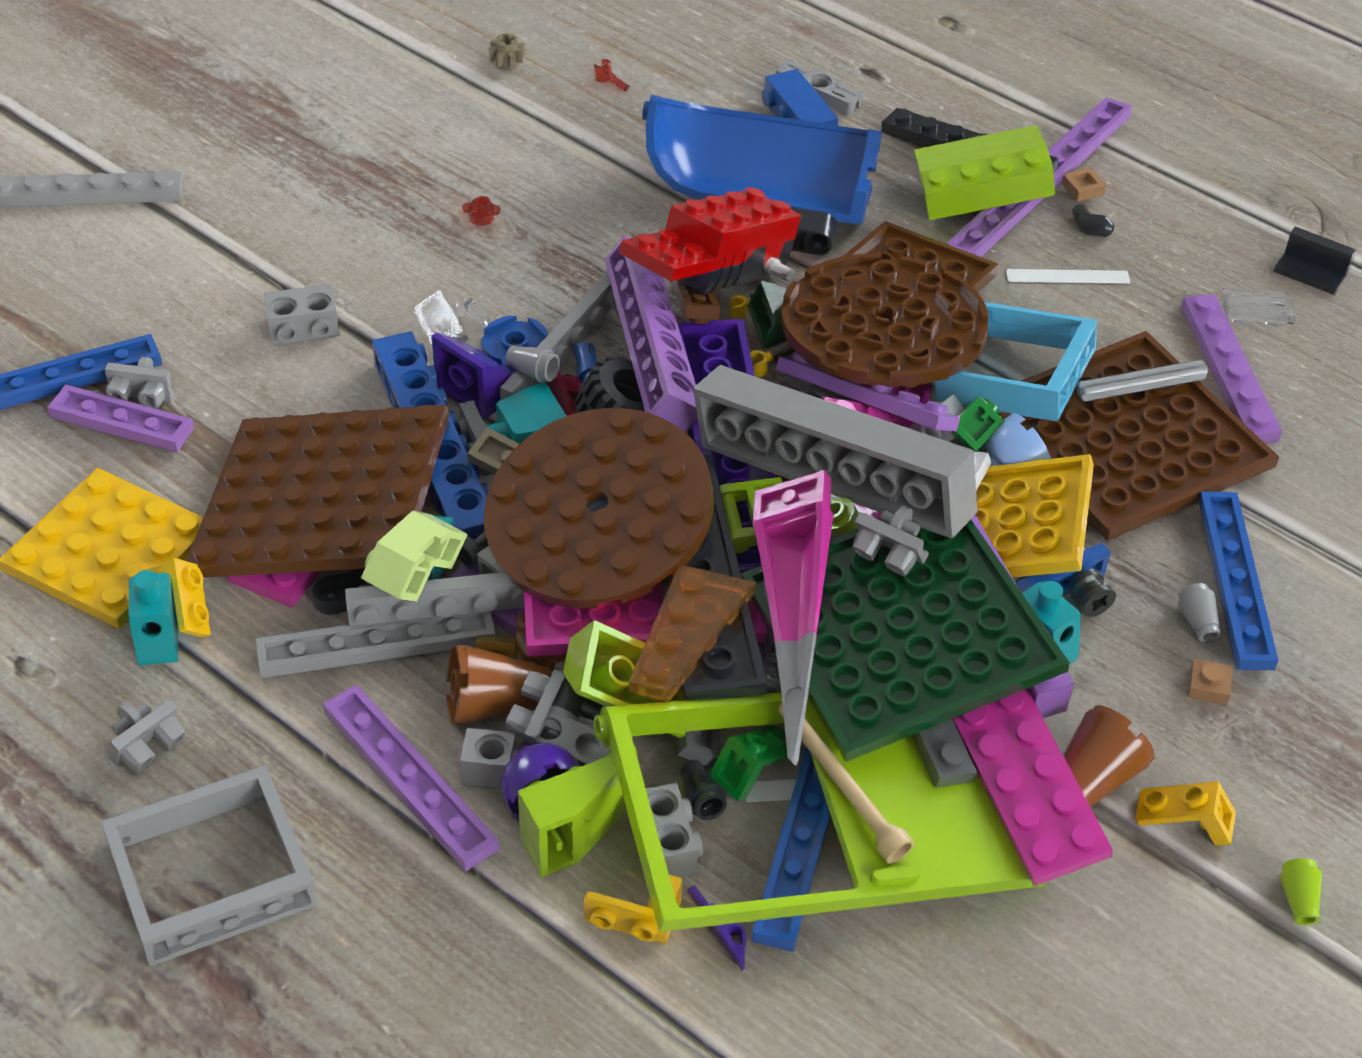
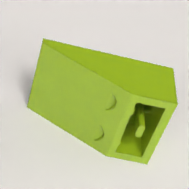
M612 752L602 759L584 766L572 767L563 774L545 781L533 782L526 788L519 790L520 840L541 878L579 863L627 810Z

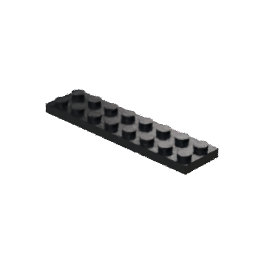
M703 455L711 475L714 497L713 516L709 530L697 553L676 576L672 577L669 575L660 581L684 700L735 698L766 694L767 681L712 455Z

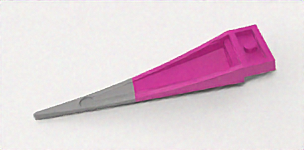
M825 470L755 491L753 524L765 579L775 640L787 757L795 766L799 759L834 515L830 510L831 478Z

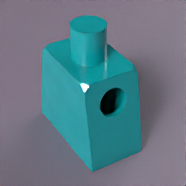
M543 382L498 401L496 404L497 423L485 427L520 444L537 430L566 417V414L546 382Z
M150 570L140 571L129 579L128 605L129 624L138 666L178 662V621L170 574H156ZM150 622L158 623L161 626L160 632L150 634L149 630H152Z
M1054 581L1036 583L1022 594L1070 664L1078 659L1081 615L1073 605L1062 597L1063 588L1059 583Z

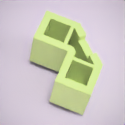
M412 511L377 542L375 548L366 558L365 570L361 579L398 599L417 601L433 566L452 569L468 534L431 514Z

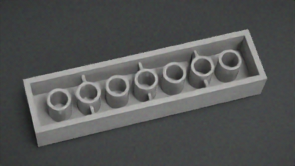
M719 365L693 388L703 448L790 480L825 470L831 478V495L848 498L853 503L881 513L887 510L895 514L904 505L912 509V522L920 525L921 528L952 539L978 512L974 450Z

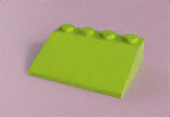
M1037 125L914 150L929 221L1055 195L1053 165L1047 144Z

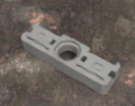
M793 59L786 60L776 69V74L798 69L830 108L845 115H852L855 112V108L859 109L863 104V90L858 92L840 84V80L816 69L811 71L793 63Z

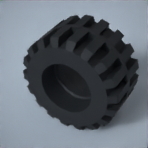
M611 356L606 357L605 360H599L593 366L575 399L576 413L602 408H625L645 412L632 361L619 356L617 359Z

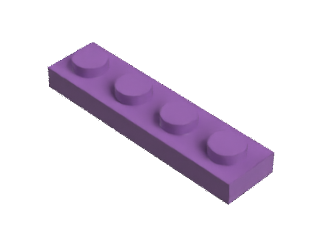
M66 384L47 407L50 418L176 453L194 430L191 418Z

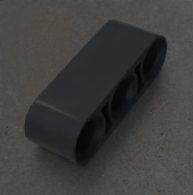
M790 207L791 210L801 214L791 251L813 255L827 254L832 248L838 224L836 219L824 212Z

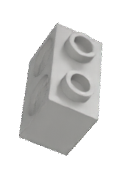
M332 284L264 293L272 345L340 336Z
M677 783L646 788L669 875L680 878L697 875V858L703 856V845L699 832H692L690 827L693 817L689 799L681 798Z

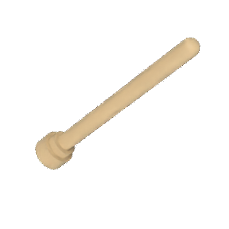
M781 704L779 707V712L784 718L783 704ZM804 718L801 741L876 834L877 851L888 864H893L903 859L913 849L915 845L914 840L904 828H898L895 824L890 825Z

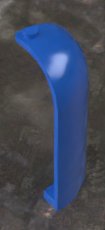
M651 95L650 100L644 102L642 119L646 120L647 153L657 175L676 192L701 200L706 199L707 196L725 195L729 191L739 192L752 187L762 190L765 193V197L771 200L783 201L791 207L824 212L832 215L839 222L863 224L866 206L869 204L872 191L871 180L868 179L869 171H876L882 138L881 131L711 107L672 100L658 95Z

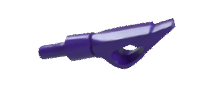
M695 885L687 889L688 895L697 907L714 905V903L708 904ZM740 923L708 926L733 961L737 962L740 970L743 971L745 969V948L747 942V935L743 926ZM730 935L740 937V946L732 941Z

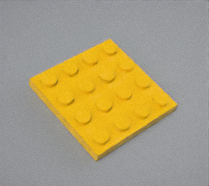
M1090 454L989 466L987 473L976 490L978 512L975 515L1012 578L1081 571L1094 467Z
M97 467L0 557V570L120 629L129 620V579L140 571L148 570L172 558L186 561L203 517Z

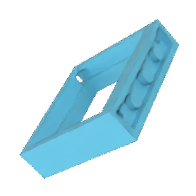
M984 302L989 314L987 337L1065 349L1066 351L1047 386L964 372L965 369L946 380L931 383L935 386V400L945 401L954 394L959 402L964 404L980 396L982 399L986 398L992 401L1000 412L1017 413L1028 417L1058 421L1096 349L1097 320Z

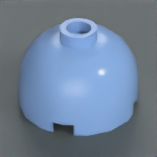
M1013 413L1003 419L1005 422L990 436L985 445V451L989 454L992 463L990 466L1051 459L1039 434L1033 427L1026 430L1020 424L1026 419L1017 413Z

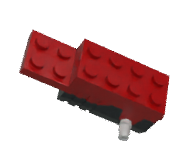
M748 187L746 190L739 192L729 191L725 195L707 196L706 199L687 200L686 203L672 205L665 229H661L657 233L639 234L637 237L622 240L619 253L669 281L678 280L702 294L710 293L711 290L718 291L721 288H729L731 285L737 286L774 275L786 282H790L794 277L792 274H795V270L786 265L790 257L801 214L791 210V206L783 201L771 200L765 197V193L757 188Z

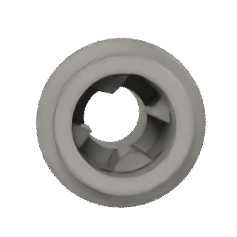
M513 345L506 354L508 366H512L540 383L553 381L560 369L559 356L554 354L553 350L549 348Z
M1204 583L1192 584L1182 589L1179 593L1180 600L1178 601V606L1195 635H1197L1200 642H1211L1220 637L1221 632L1214 591L1209 590L1208 585Z

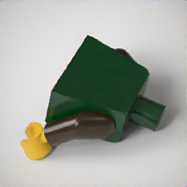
M760 281L755 292L750 294V298L746 299L744 296L735 295L729 302L731 319H743L744 321L750 313L761 347L769 349L767 352L761 350L750 352L754 374L758 378L767 374L768 362L772 360L777 362L779 356L787 357L796 352L787 341L781 325V308L787 288L765 281Z

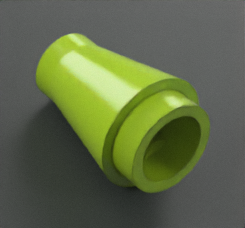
M1296 858L1284 862L1282 865L1283 871L1279 874V878L1292 910L1294 923L1298 925L1318 923L1320 921L1319 909L1323 872L1317 868L1316 861L1312 859Z

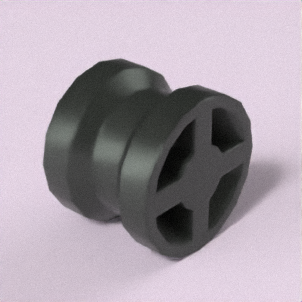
M1097 569L1083 571L1068 586L1070 596L1080 602L1079 607L1081 611L1088 617L1097 616L1105 612L1116 599L1115 591L1111 586L1104 584V576Z

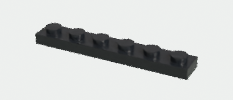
M896 108L881 122L882 133L926 147L988 135L900 108ZM1050 155L1053 170L1055 171L1058 168V157Z

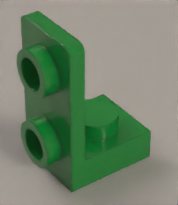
M980 396L962 404L965 409L958 416L960 421L957 431H950L966 448L977 451L1005 422L999 416L1000 410L989 399H982Z
M769 726L729 737L710 775L737 801L746 799L764 765L788 759L785 730Z

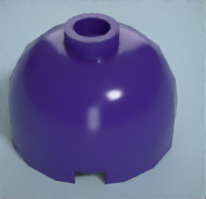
M552 743L527 745L518 750L508 762L502 774L501 788L506 806L515 820L519 822V790L526 788L533 782L545 781L565 773L572 767L581 766L569 751Z

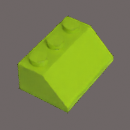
M595 620L570 638L563 674H565L576 694L606 707L684 700L675 656ZM677 732L669 734L682 739L683 737H685L686 732Z

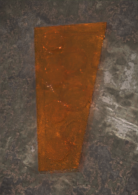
M680 564L629 680V692L669 702L697 667V660L705 650L710 651L717 642V635L726 624L730 625L737 617L738 609L744 601L749 602L756 592V582Z

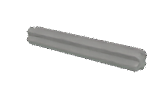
M1194 360L1080 381L1076 391L1081 401H1092L1204 380L1207 377L1208 367L1203 360Z

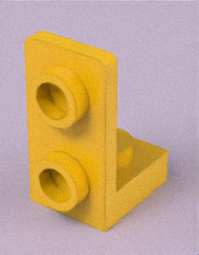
M172 558L148 569L156 574H170L179 631L201 638L209 636L211 634L209 612L206 607L203 576L197 567L198 564Z
M1213 781L1142 789L1139 794L1135 820L1139 826L1199 821L1202 830L1207 831L1214 845L1223 846L1231 845L1236 811L1220 782Z
M669 875L676 903L680 907L683 878ZM587 891L585 895V921L603 930L614 929L632 934L642 941L667 943L671 931L659 932L650 898L648 907L591 891Z

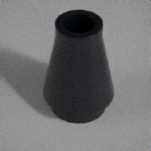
M692 760L685 763L680 769V775L683 779L686 798L689 799L692 814L702 820H711L720 816L727 806L726 790L710 775L700 761Z

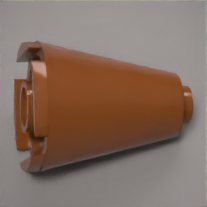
M463 644L455 645L450 651L446 682H450L451 695H446L449 722L462 725L509 715L514 704L528 710L536 709L539 702L521 695L523 684L530 671L551 677L550 668Z
M1095 705L1092 710L1090 708L1085 712L1063 754L1090 807L1147 769L1155 759L1154 749L1148 738L1142 732L1136 737L1127 728L1132 723L1128 718L1112 708L1102 705Z

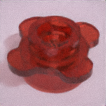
M479 196L474 198L471 203H464L462 210L464 213H469L471 223L485 226L494 221V215L500 213V206L494 205L488 196Z

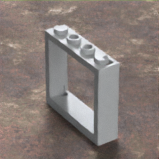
M266 765L253 770L243 771L236 776L212 784H204L195 790L171 798H163L154 804L130 812H123L113 818L101 821L149 967L318 906L313 878ZM264 799L293 874L150 924L124 847Z

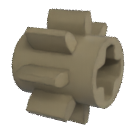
M502 33L495 40L490 41L489 61H496L499 69L509 71L517 68L518 63H523L525 43H518V39L514 34Z

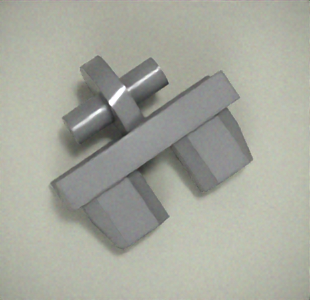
M141 357L137 366L108 363L105 368L108 382L106 388L107 396L125 401L128 398H137L140 405L158 409L162 402L172 403L175 395L170 386V371L154 368L153 360L150 357Z
M903 505L895 514L884 510L880 520L860 512L855 520L859 531L852 548L857 555L867 560L873 561L881 545L891 549L884 562L886 567L897 574L906 576L916 561L924 564L929 555L928 551L923 550L924 541L915 537L919 533L921 526L911 521L913 514L911 508Z
M171 699L152 712L145 702L135 709L127 702L119 705L117 713L120 720L111 725L113 732L118 735L110 741L112 752L109 753L108 757L115 765L123 761L125 765L139 774L150 766L155 759V754L146 745L156 737L167 751L180 744L184 740L186 732L176 719L178 707Z

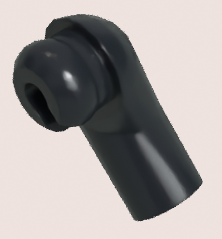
M1078 204L1072 209V214L1084 234L1108 237L1113 233L1114 223L1107 216L1090 214L1085 204Z

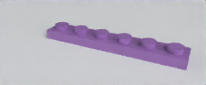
M1216 295L1183 297L1181 308L1229 410L1263 442L1279 441L1282 429Z
M796 352L793 358L779 356L776 366L778 371L934 430L957 431L960 417L947 413L948 406L931 401L923 404L919 402L920 396L905 391H899V394L893 393V387L869 385L837 377L806 362Z
M357 684L323 703L324 714L465 872L499 850V840Z

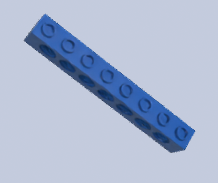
M412 331L372 340L375 368L392 407L405 408L446 404L448 408L444 389L437 388L438 381L434 366L427 365L428 358L423 343H417ZM452 410L448 411L450 416L428 493L436 512L440 513L443 517L454 518L455 528L467 533V537L475 540L485 531L484 507L489 489L486 483L480 484L478 466L468 462L467 453L469 448L464 434L458 435L456 415Z

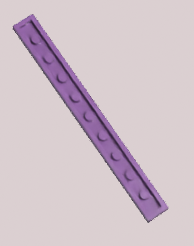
M1107 97L1104 98L1048 150L1051 156L1058 157V168L1054 171L1055 187L1062 182L1063 174L1074 171L1131 117V105ZM1044 198L984 209L946 244L982 257Z

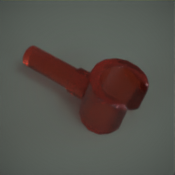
M602 59V66L594 64L595 78L598 82L609 81L623 91H628L629 85L612 73L610 60Z

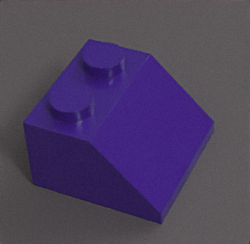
M438 332L434 333L431 337L434 369L438 381L437 388H443L445 394L459 403L473 400L480 416L483 419H487L496 412V404L501 400L500 387L513 372L506 366L500 365L487 357L481 350L473 348L462 340Z

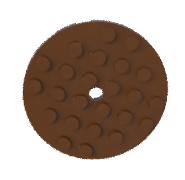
M878 253L856 254L819 263L807 269L805 276L798 282L792 281L784 294L781 308V325L784 335L792 348L806 362L837 377L869 385L879 384L891 387L914 388L918 385L946 380L972 364L981 354L987 341L989 314L983 299L977 291L961 277L947 269L940 273L928 268L927 261L901 256V260L896 261L881 259V254Z
M602 408L575 413L537 430L521 442L504 460L496 472L487 493L484 507L485 534L497 564L509 576L513 584L531 596L550 604L577 609L598 608L599 603L621 600L623 604L652 592L651 587L664 580L667 576H676L697 553L706 537L713 516L714 497L711 475L705 458L694 441L679 427L659 416L625 408ZM606 498L608 503L605 508L597 511L589 509V504L592 505L594 502Z

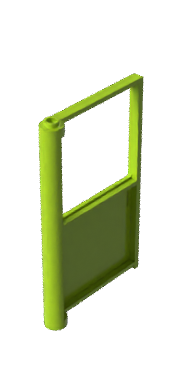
M777 692L735 698L693 699L602 707L600 715L594 718L596 739L598 741L602 740L605 748H611L659 932L1043 887L1046 884L1045 882L1033 886L977 774L972 782L935 788L912 735L845 762L814 706L807 697L805 719L890 825L895 824L898 828L906 830L915 842L913 849L900 861L888 864L877 851L876 834L811 753L855 889L680 908L676 903L632 736L784 723V718L779 712V707L782 704V694Z

